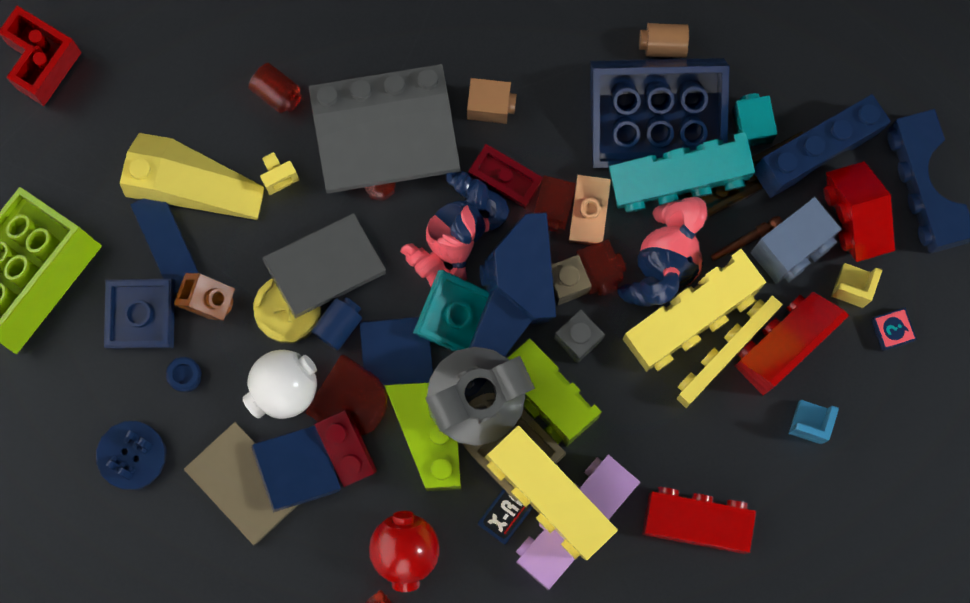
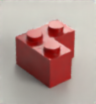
M18 5L0 28V36L7 45L22 54L6 78L18 91L45 106L82 52L73 39Z
M866 162L826 172L827 186L823 188L827 204L829 206L833 205L836 209L837 216L842 223V231L839 232V241L842 249L849 251L856 262L895 251L891 194Z

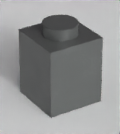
M580 310L556 332L554 340L578 364L603 340L605 334Z

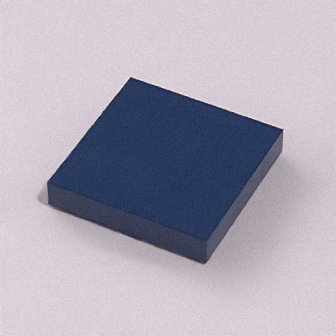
M106 280L104 348H174L175 280Z
M419 317L359 323L366 392L386 390L384 385L429 383V379L433 374L430 341L413 333Z
M315 426L259 442L251 447L273 513L339 492L341 489L331 459Z

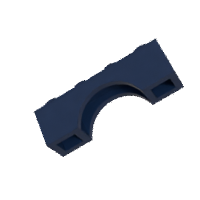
M871 94L764 156L754 167V174L769 197L772 198L798 183L810 172L847 150L852 151L878 136L891 121L874 95Z
M935 109L896 119L889 127L887 139L891 150H896L900 162L897 165L898 174L901 181L907 184L910 193L908 195V205L911 212L917 215L920 224L918 235L922 245H927L930 254L969 243L970 214L967 205L952 202L941 196L933 187L929 178L928 165L930 157L945 141Z

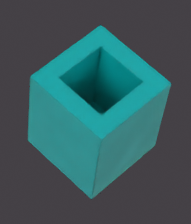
M752 93L740 97V100L736 101L732 109L736 134L746 132L749 147L772 143L777 136V129L770 96L760 97L759 94Z

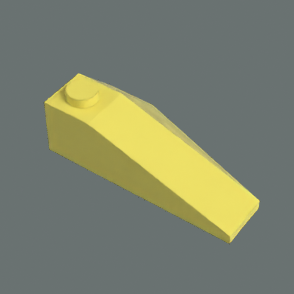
M139 133L128 149L120 179L122 191L125 197L166 202L168 205L258 220L265 190L264 186L172 138Z

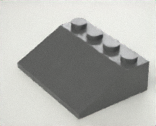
M442 64L309 86L327 193L460 172Z

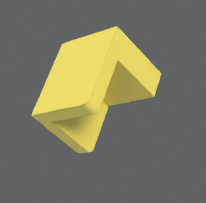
M844 263L840 269L831 297L864 308L874 297L882 269L875 268L868 272Z

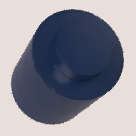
M344 297L342 301L335 298L311 329V332L325 344L339 351L362 320V317L358 314L361 308L347 297Z

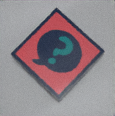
M906 307L871 319L882 351L917 340Z

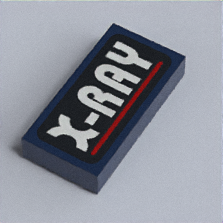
M503 489L477 525L506 545L533 507L530 504L525 507L519 500L515 502Z

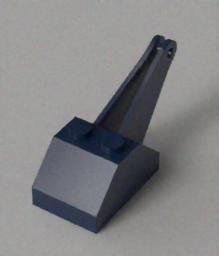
M547 213L525 214L484 260L485 265L480 266L481 285L487 286L489 296L469 348L491 349L505 357L528 325L545 324L556 317ZM483 378L471 380L472 387L470 389L465 388V397L476 394L487 380Z

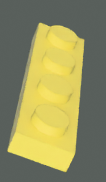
M773 295L766 303L759 299L747 312L751 319L743 327L737 323L726 334L724 339L728 343L720 352L714 347L700 362L705 366L704 369L697 376L691 372L679 384L678 388L682 392L677 397V400L687 408L774 316L783 304Z

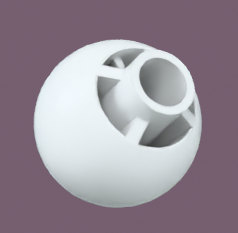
M290 350L268 352L261 356L252 366L247 380L249 392L243 396V402L250 413L256 418H261L265 414L277 419L297 416L306 410L314 399L317 389L315 375L317 368L307 355L301 356Z

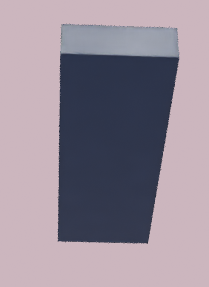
M140 199L130 205L163 279L175 280V295H177L185 273H199L169 205L166 202Z

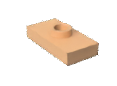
M577 175L569 243L602 247L611 179Z

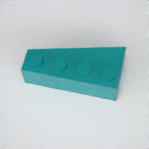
M746 132L735 134L734 142L724 143L723 140L718 141V139L696 146L697 150L690 151V148H679L663 153L661 158L651 155L609 166L617 209L625 207L626 213L645 209V203L658 200L659 205H664L679 200V195L690 192L692 197H703L712 194L711 188L723 185L725 186V191L745 187V181L750 180L755 173Z

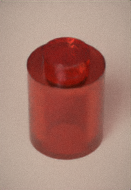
M269 62L262 65L256 71L248 85L250 91L280 114L286 110L288 112L293 111L301 100L299 95L300 86Z

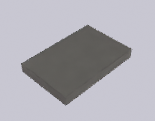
M354 213L263 257L264 264L294 318L310 312L386 273L384 265Z

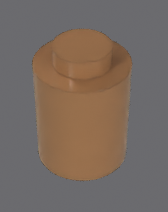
M647 23L646 30H640L639 49L645 50L646 57L686 58L689 42L688 24Z

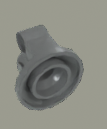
M471 347L455 351L438 364L429 379L425 399L428 404L430 417L439 428V431L458 443L478 446L498 441L514 428L523 412L525 393L535 389L521 356L509 360L494 350ZM474 378H483L490 382L494 388V403L487 409H475L465 399V388Z

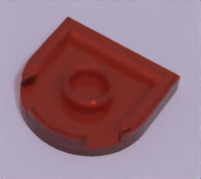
M343 354L337 360L305 413L319 422L348 408L362 436L374 430L383 420L387 410V394L384 386L374 374Z

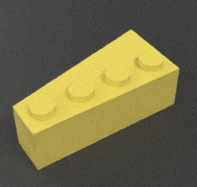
M742 249L731 256V260L722 269L715 267L698 282V286L695 288L691 286L670 301L671 304L668 307L662 306L625 333L623 341L646 372L653 367L657 371L661 370L674 360L671 356L672 353L681 347L685 352L702 340L699 334L708 328L715 332L729 321L726 315L736 308L741 313L757 302L754 296L764 286L766 281Z
M519 425L485 456L489 461L486 465L488 469L500 481L505 478L514 487L511 493L522 505L527 507L530 504L539 513L536 519L550 534L554 530L559 533L564 539L561 546L575 560L579 556L584 560H588L618 531Z

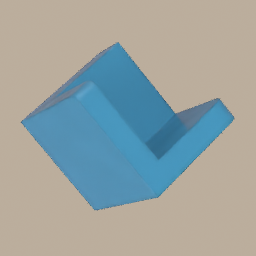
M804 400L798 401L789 434L818 444L829 441L839 408L835 406L825 408Z

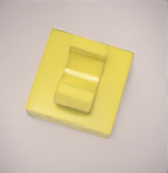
M274 152L262 158L268 172L260 175L269 195L299 181L291 161L281 165Z

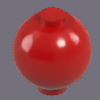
M397 511L382 521L374 530L369 544L370 559L375 570L384 579L392 582V588L398 592L417 590L420 587V580L427 577L436 566L440 552L439 540L433 527L426 520L414 515L411 511Z

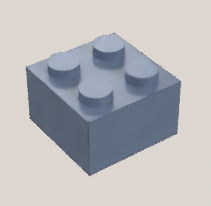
M814 197L761 238L751 254L775 284L784 278L789 283L811 263L808 260L810 257L816 262L837 243L834 237L841 228Z

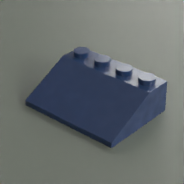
M724 58L590 61L593 168H609L611 165L651 155L661 158L663 153L679 148H690V151L697 150L696 146L704 144L703 142L715 139L728 143L729 64Z

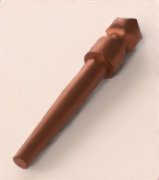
M774 216L768 223H761L756 226L755 230L712 254V260L721 258L759 237L763 238L783 222L782 218Z

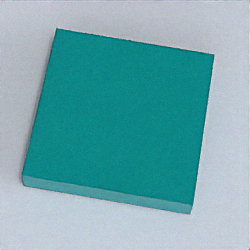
M438 270L413 333L454 352L469 348L488 299V291L444 270Z

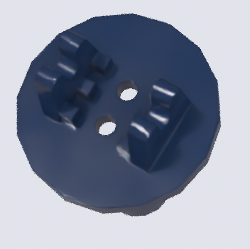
M124 421L112 426L101 437L96 449V464L100 474L111 485L123 490H140L151 484L160 475L165 464L167 448L161 436L151 426L138 421ZM124 449L128 450V453L126 455H123L122 453ZM139 456V461L134 462V457Z

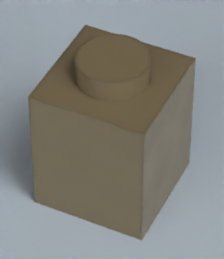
M579 255L552 265L554 298L557 305L589 294L591 283Z

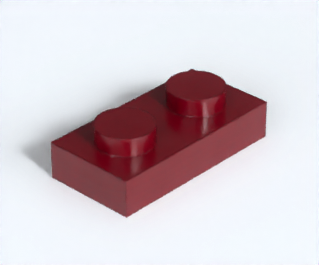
M485 144L468 171L471 177L481 180L491 189L525 209L543 182V177Z
M348 408L314 424L343 487L377 472Z

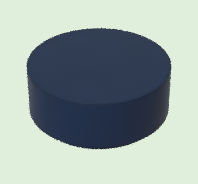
M179 357L168 365L166 379L173 389L179 392H190L200 384L202 371L200 366L191 358Z

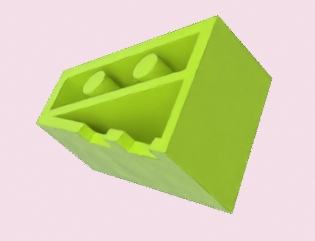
M528 339L507 358L511 360L521 356L535 389L525 393L523 408L532 418L535 419L539 416L547 425L544 431L557 444L562 441L567 447L599 418L602 411L595 404L591 407L579 394L581 392L580 389L573 382L570 384L558 371L559 368L531 339Z
M429 383L384 385L426 491L461 489L458 442L439 431V428L430 417L428 404L425 399Z

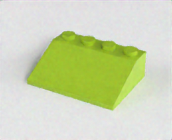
M21 187L17 189L0 211V344L16 355L102 247L76 224Z

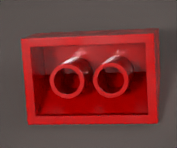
M812 292L806 299L800 294L786 307L790 314L783 321L776 317L762 330L766 336L757 345L751 340L737 354L741 360L735 367L764 396L830 335L849 314L815 292Z

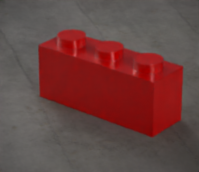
M658 487V492L652 491L649 493L642 535L741 554L750 553L756 511L747 509L748 503L727 500L726 505L713 503L714 497L693 493L692 499L678 496L679 490L666 487Z

